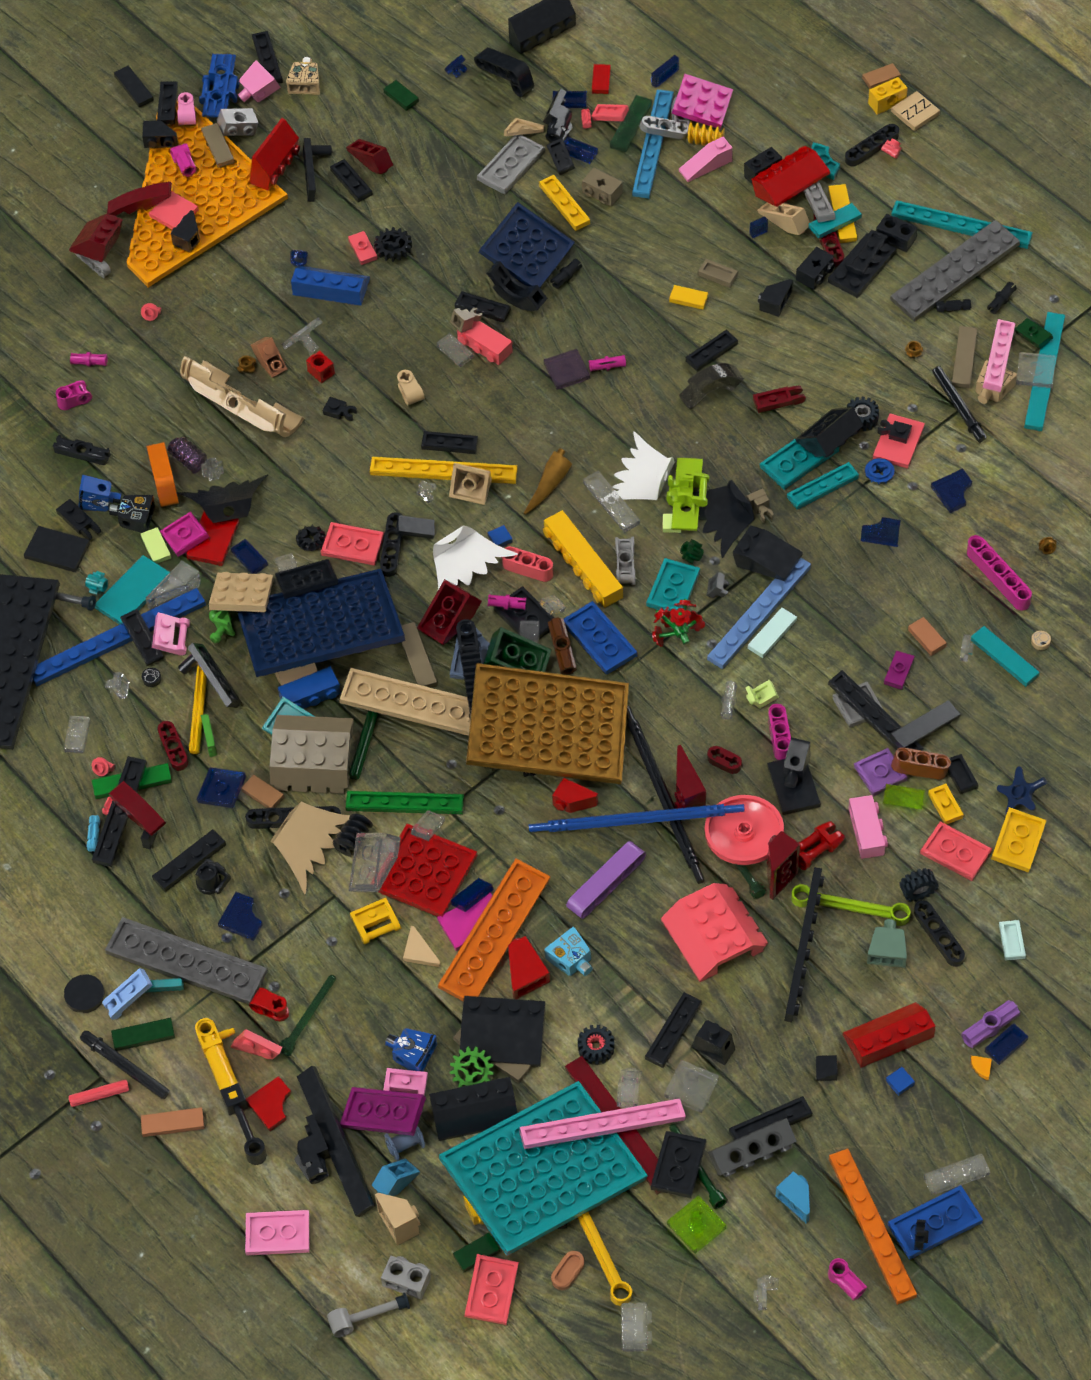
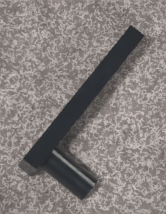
M304 138L302 150L307 202H314L316 188L312 155L331 156L332 146L311 145V138Z
M192 643L188 647L191 654L178 666L179 670L183 674H187L195 665L199 664L226 707L237 708L242 704L241 700L205 646L199 643Z

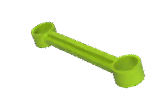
M804 884L796 885L792 890V903L797 907H806L808 898L799 900L795 897V894L805 892L809 896L810 888ZM821 894L819 904L826 907L890 918L896 921L897 926L906 925L910 920L911 913L909 906L904 903H896L890 907ZM902 910L907 916L900 919L895 917L893 913Z

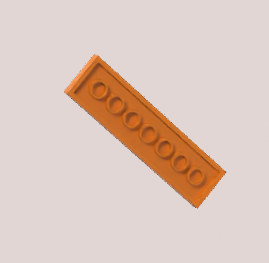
M515 858L439 982V989L463 1002L464 996H480L508 950V944L514 940L550 880L549 875Z

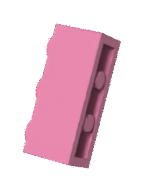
M872 795L850 798L848 809L861 859L883 856L885 847H888L886 835H882L883 822L882 819H878V803L874 802Z

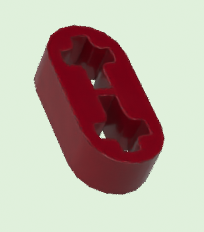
M713 746L708 749L707 759L711 765L730 774H736L741 770L742 759L738 755L720 746Z

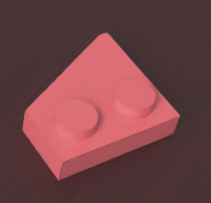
M247 1029L236 1037L231 1045L233 1049L272 1060L280 1054L282 1049L281 1046Z

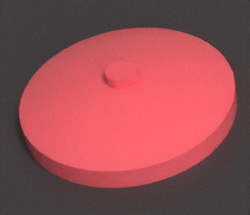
M737 795L719 802L718 804H724L725 806L744 804L745 812L728 813L725 816L706 818L705 838L711 851L720 859L737 865H751L768 859V842L773 835L777 836L781 831L784 832L783 819L776 807L767 800L752 795Z

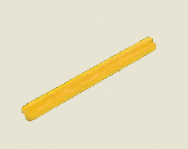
M197 664L189 743L190 754H199L201 745V715L204 714L207 676L199 664Z

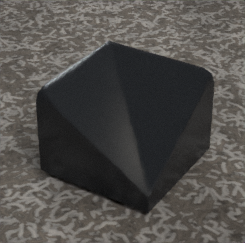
M837 1055L816 1056V1081H837Z

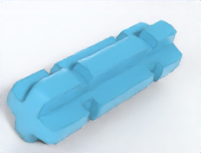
M91 815L89 817L87 850L95 852L99 840L100 817L98 815Z

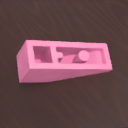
M724 137L712 141L681 166L679 172L687 182H690L732 162V146Z

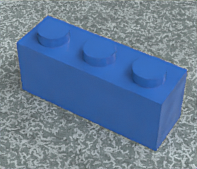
M331 666L278 687L280 700L282 697H285L303 709L315 706L324 700L333 699L341 694L340 684Z

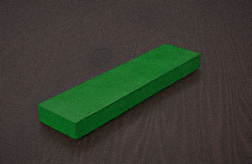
M168 763L147 767L138 790L172 783ZM122 773L93 779L92 785L95 799L109 797V793L118 786Z

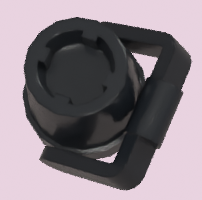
M206 859L199 866L195 874L197 876V889L207 895L220 894L231 879L226 869L220 863L214 862L211 859ZM220 875H223L225 877L223 881H221Z

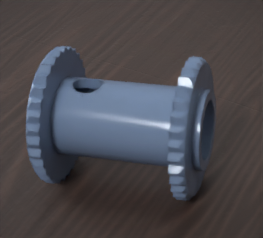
M418 1126L414 1136L399 1134L390 1138L388 1133L384 1135L386 1146L390 1154L397 1161L399 1160L398 1153L418 1143L422 1148L425 1147L424 1137Z

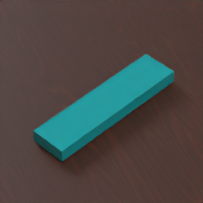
M848 462L787 493V498L798 510L858 479L859 473Z
M985 626L971 636L970 640L1025 687L1039 676L1040 672Z

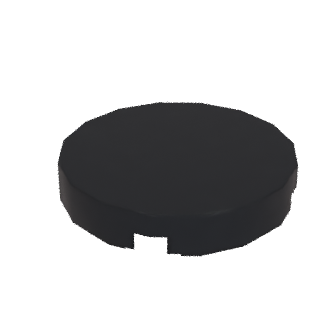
M89 974L72 978L64 989V998L67 1006L75 1012L89 1013L96 1010L102 1004L105 995L101 981Z

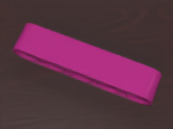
M971 536L967 544V556L1017 610H1027L1030 607L1032 597L1030 588L981 536Z

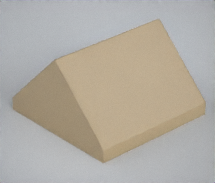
M454 463L449 497L485 505L492 481L490 471Z

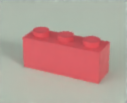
M474 321L472 329L461 333L457 330V338L461 344L467 345L474 352L480 353L490 362H494L497 365H500L513 352L510 339L481 321Z

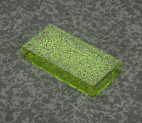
M886 784L883 804L922 810L925 790Z

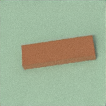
M201 1107L141 1115L142 1136L148 1137L205 1129L203 1109Z

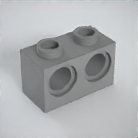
M390 1256L381 1276L383 1287L400 1293L405 1292L406 1295L422 1300L431 1279L430 1269L421 1263H410L401 1256H397V1258ZM395 1270L402 1271V1273L399 1275L392 1274V1272ZM414 1277L422 1278L419 1282L412 1281Z

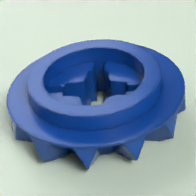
M882 458L869 461L865 467L866 478H869L871 483L877 482L878 485L881 482L887 483L888 480H892L895 472L892 463ZM877 469L880 472L883 471V475H880V473H876Z

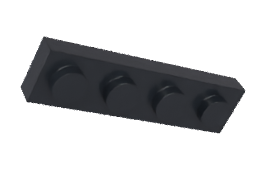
M212 829L152 875L153 880L164 892L168 891L203 864L206 859H209L225 847V840Z

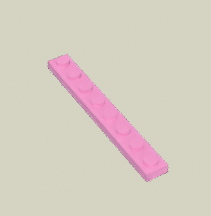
M674 1099L520 1127L519 1132L524 1149L684 1121L686 1116L681 1100Z

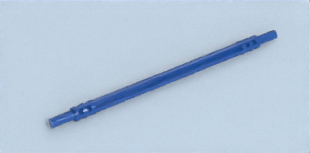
M718 804L549 820L548 823L529 824V832L548 830L549 832L717 817L725 816L728 813L745 812L744 804L728 806Z

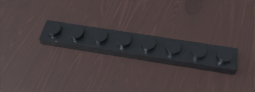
M814 867L784 1019L787 1022H792L793 1016H798L800 1004H796L797 997L801 998L803 986L800 985V980L805 979L807 967H803L804 960H809L811 950L807 948L808 942L812 943L814 931L810 930L811 924H816L818 912H814V908L820 904L821 894L817 893L818 888H823L825 876H821L822 868Z

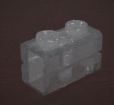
M622 1303V1351H648V1344H652V1331H647V1323H652V1310H647L646 1303Z

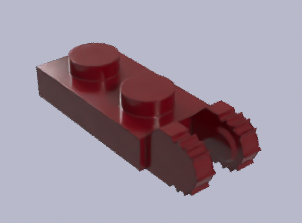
M796 385L753 394V401L758 413L793 404L798 405L805 402L806 397L804 394H800L803 391L802 387Z

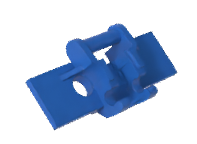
M212 54L209 75H204L202 78L203 89L199 97V103L204 105L202 117H218L220 109H228L229 97L233 99L234 103L237 102L238 96L235 89L239 88L240 82L238 77L233 74L236 60L235 54ZM220 70L226 71L224 74H217ZM210 85H214L212 91H209Z

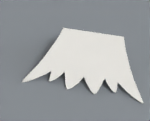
M634 432V440L638 450L633 448L630 450L635 458H622L623 464L629 470L614 474L615 477L624 481V483L614 485L613 488L619 490L605 497L601 502L627 499L657 500L675 463L674 458L663 456Z
M463 525L433 546L438 589L444 579L456 585L459 579L464 584L470 585L472 571L479 574H487L485 562L496 564L498 561L495 557H509L518 554L494 544L474 529ZM457 538V540L454 543L448 544L449 542Z

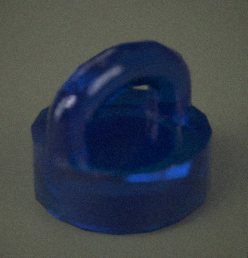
M291 250V263L297 267L304 266L307 263L308 252ZM295 258H303V261L296 262Z

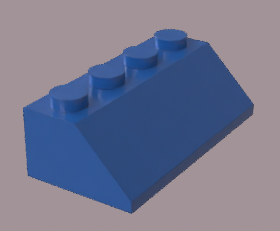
M300 266L295 268L291 286L295 296L361 306L370 276Z

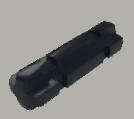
M963 299V301L948 300L946 303L944 301L936 302L937 312H944V310L958 311L961 308L963 310L971 309L970 299Z

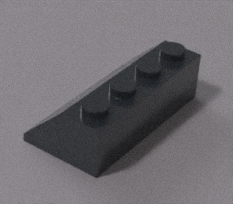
M543 0L508 18L509 43L522 54L571 29L576 25V13L570 0Z
M510 1077L429 1094L439 1141L483 1132L518 1113Z

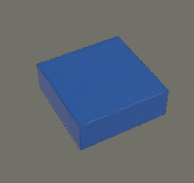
M504 525L487 532L490 541L500 547L513 542L511 535Z
M903 1067L886 1077V1082L898 1096L915 1085V1081Z

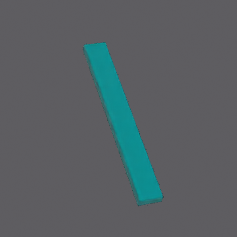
M896 200L891 216H895L898 219L974 236L992 223ZM1004 226L1020 240L1018 247L1028 249L1033 232Z
M1047 312L1044 329L1052 334L1053 339L1039 351L1024 425L1026 429L1043 430L1065 320L1064 314Z

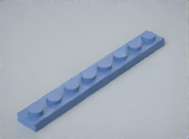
M800 558L786 581L775 578L709 653L707 660L724 669L810 570L811 563Z

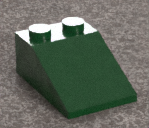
M500 627L492 634L483 664L545 672L552 649Z

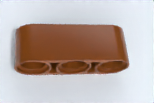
M898 748L893 757L891 767L898 773L941 780L946 777L951 761L949 757L943 754Z

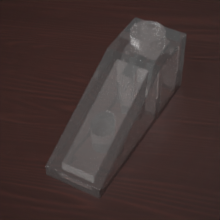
M181 561L146 597L148 609H154L198 588L201 582L199 571L186 562Z

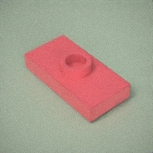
M597 104L591 117L593 121H624L629 108L628 105Z
M364 231L348 236V241L361 265L377 260V254Z

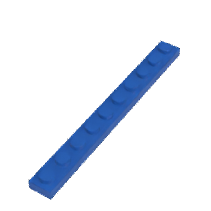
M195 588L141 614L150 632L154 631L155 617L158 612L181 618L206 606V603L198 589ZM122 623L37 664L33 681L37 687L131 642L132 639Z

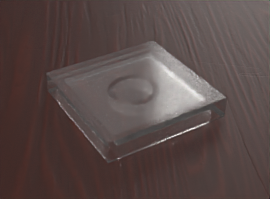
M1020 352L1016 384L1053 388L1056 356Z

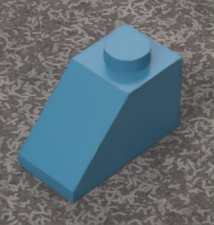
M402 1159L382 1166L371 1186L377 1190V1193L395 1196L417 1177L420 1171L407 1159Z
M793 1171L776 1187L775 1196L801 1220L807 1223L810 1215L808 1181L802 1175H797Z

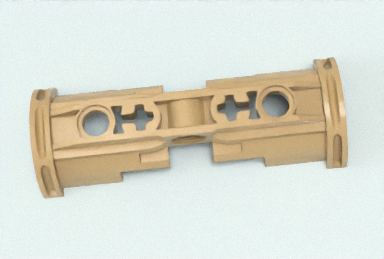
M184 356L180 373L183 379L190 382L196 392L261 430L276 432L282 437H288L300 427L305 419L278 403L271 406L261 399H258V402L245 397L241 392L226 384L230 375L207 361L203 360L202 364H199L191 358Z

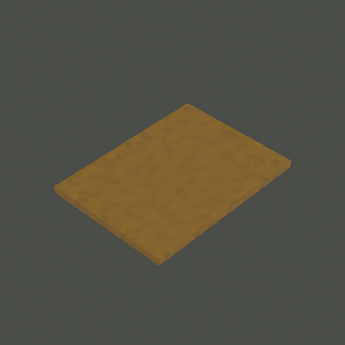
M477 663L466 765L621 784L629 683Z

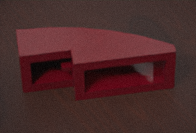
M124 781L109 793L112 801L149 835L152 836L166 824L162 817Z

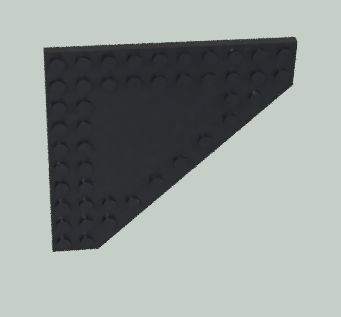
M0 574V748L14 749L60 586L59 580Z

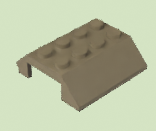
M277 715L272 731L270 785H274V788L278 791H288L289 785H291L292 791L308 792V786H311V792L327 793V787H330V793L344 794L345 788L349 787L348 765L350 739L353 738L354 718Z

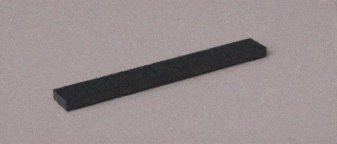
M310 1066L299 1074L297 1079L328 1147L330 1157L354 1214L360 1217L375 1207V1204L318 1070L315 1066Z

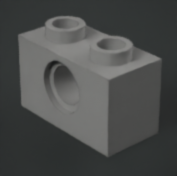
M253 108L220 109L217 123L223 136L255 135L258 120Z

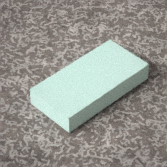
M1019 920L999 922L1005 961L1025 959L1026 953Z

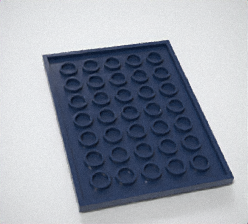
M377 569L339 578L338 585L284 599L282 592L270 595L266 612L237 611L256 677L406 641L382 570Z

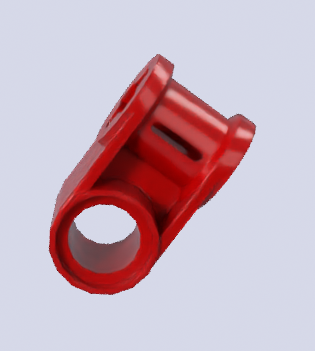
M259 988L249 1003V1007L254 1012L265 1015L275 1021H284L289 1016L286 999L265 988Z

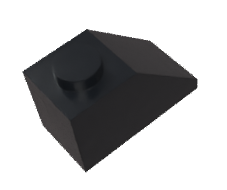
M788 279L766 286L764 292H761L758 297L759 310L779 317L793 292V280Z

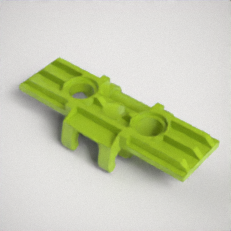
M677 458L676 479L673 480L672 475L668 476L669 491L667 492L666 500L669 505L673 506L672 530L697 531L699 507H704L708 504L706 493L710 477L708 474L702 473L703 459ZM694 487L699 488V496H693ZM684 506H688L691 508V510L688 512H684L681 510V508Z

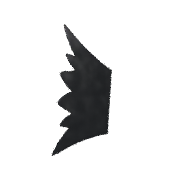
M268 474L250 483L249 480L240 485L236 482H231L224 488L211 486L209 491L198 490V493H177L198 503L213 523L247 517L251 508L252 496ZM225 507H233L234 514L226 516L223 513Z
M732 480L728 482L727 486L707 490L706 498L708 504L704 507H699L698 520H707L703 527V533L717 531L714 536V542L722 538V558L736 538L755 520L751 503ZM699 491L693 492V496H699Z

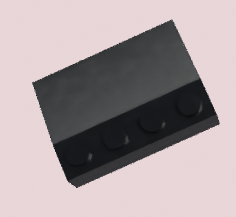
M464 996L460 1049L464 1053L467 1052V1047H470L471 1051L478 1047L479 1053L485 1050L484 1056L492 1057L488 1061L489 1063L527 1064L541 1067L546 1015L545 1001ZM471 1055L465 1056L461 1061L468 1062ZM478 1057V1062L484 1063V1061L480 1057Z

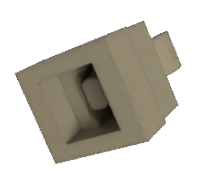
M457 308L453 310L450 323L462 333L472 329L473 322L480 321L483 314H476L477 308H472L470 312L467 309L461 311Z
M763 488L746 496L756 514L760 513V520L763 523L765 522L764 515H769L773 519V511L768 509L769 499Z

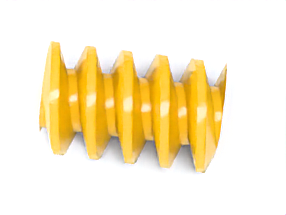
M690 121L687 133L688 142L692 144L695 140L696 145H699L701 142L702 146H706L707 143L724 137L725 128L719 132V127L717 126L715 131H713L712 125H710L707 130L705 124L699 128V123H696L695 127H693Z

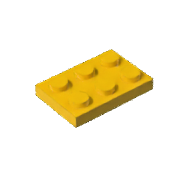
M1009 807L991 860L1029 873L1047 820Z

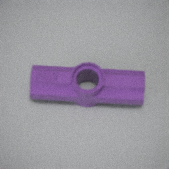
M1008 1000L994 1011L986 1012L981 1020L962 1032L961 1037L964 1043L973 1049L988 1037L996 1036L1002 1027L1020 1015L1017 1005L1013 1001ZM988 1022H991V1023H993V1024H995V1025H994V1026H990V1025H988L987 1023H988Z

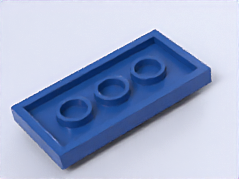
M593 601L564 618L566 629L606 675L637 657V651Z
M960 1185L888 1221V1226L910 1260L981 1224L983 1219ZM917 1219L926 1220L925 1230L929 1231L928 1243H924L923 1251L914 1250Z

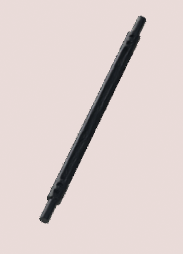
M627 706L626 718L628 720V728L664 810L676 809L639 721L635 719L630 706ZM681 820L669 821L688 868L692 870L697 883H703L705 880L699 868L700 863Z

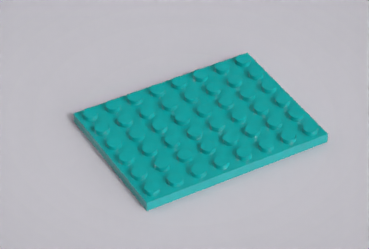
M579 1081L439 1154V1160L506 1256L647 1180L648 1175L617 1133L524 1149L519 1132L520 1127L602 1113Z

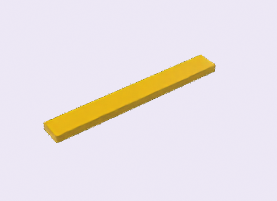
M372 457L370 475L451 480L453 464L458 463L490 471L491 483L516 484L518 467L517 465Z

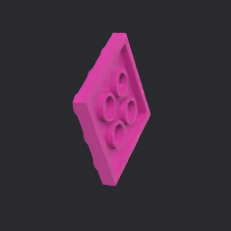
M684 74L671 114L708 126L712 125L714 128L718 126L721 129L733 89Z

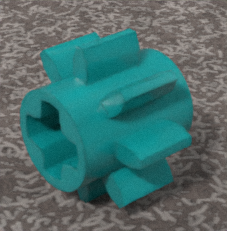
M96 571V573L93 572V574L87 576L85 586L89 588V593L98 595L106 591L108 579L104 577L105 573Z

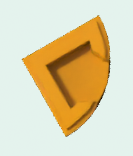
M971 1055L972 1068L981 1078L989 1080L992 1059Z

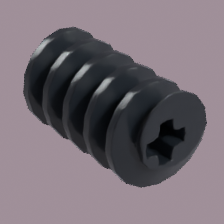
M351 814L345 826L342 827L341 832L337 834V838L333 840V846L343 855L350 857L351 852H356V846H360V840L365 839L364 834L369 833L368 828H372L373 823L361 814Z

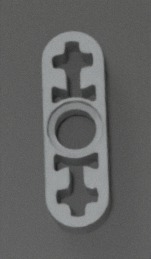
M75 253L78 258L102 278L111 273V269L105 261L99 262Z

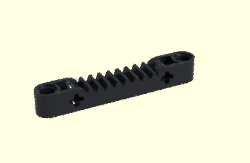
M464 619L457 624V640L471 719L476 664H481L476 626L473 621Z

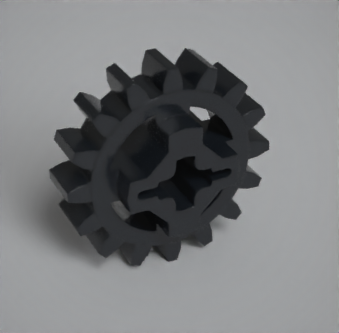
M394 227L390 231L386 228L385 233L380 231V236H376V241H374L375 252L379 254V258L385 257V261L390 258L392 262L397 258L401 261L402 256L406 258L407 253H411L412 241L407 231L402 232L401 228L395 230Z

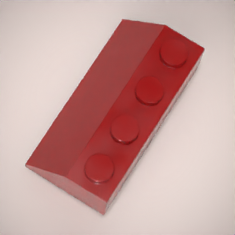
M284 118L280 119L252 156L250 184L265 190H269L272 185L277 183L278 177L283 175L286 166L291 164L294 155L297 156L300 150L298 145L299 137Z
M803 146L791 155H787L783 160L773 164L770 168L758 173L751 180L756 197L778 207L829 175L830 170L815 150Z
M915 1002L845 1031L842 1035L860 1068L933 1038L936 1026L927 1010Z

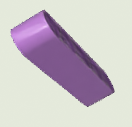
M627 842L569 898L566 907L578 917L584 919L643 862L646 853L633 842Z

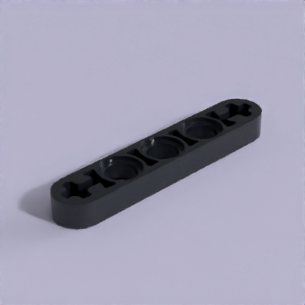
M336 806L316 807L329 812L341 814L340 809ZM295 807L251 809L246 813V823L252 829L280 828L288 814ZM271 815H278L279 819L272 822L269 820V817ZM254 816H257L256 821H252Z

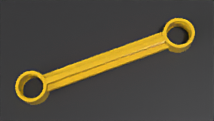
M586 1212L577 1218L611 1286V1301L617 1306H625L631 1301L632 1288L628 1283L621 1280L589 1212ZM623 1288L628 1291L629 1295L624 1299H618L614 1296L613 1292L616 1289Z

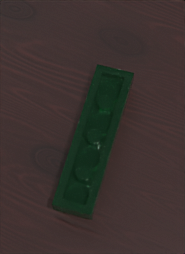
M638 95L635 96L624 121L621 122L610 142V148L622 152L627 151L639 129L642 118L646 116L652 105L651 99Z

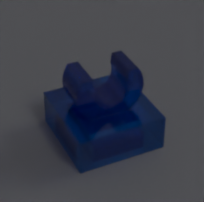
M461 54L444 70L448 75L453 71L454 76L458 78L461 75L458 69H461L463 73L467 71V67L462 64L466 59Z

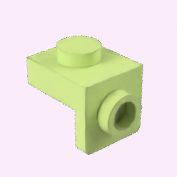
M770 680L754 689L750 686L746 687L748 693L746 697L749 703L756 705L759 709L779 698Z

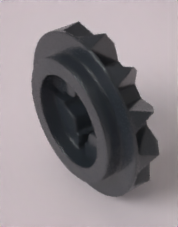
M313 524L311 527L304 526L296 535L297 545L303 550L315 551L323 546L326 538L325 532L321 530L320 526L314 527ZM308 534H311V536L314 537V541L308 538Z

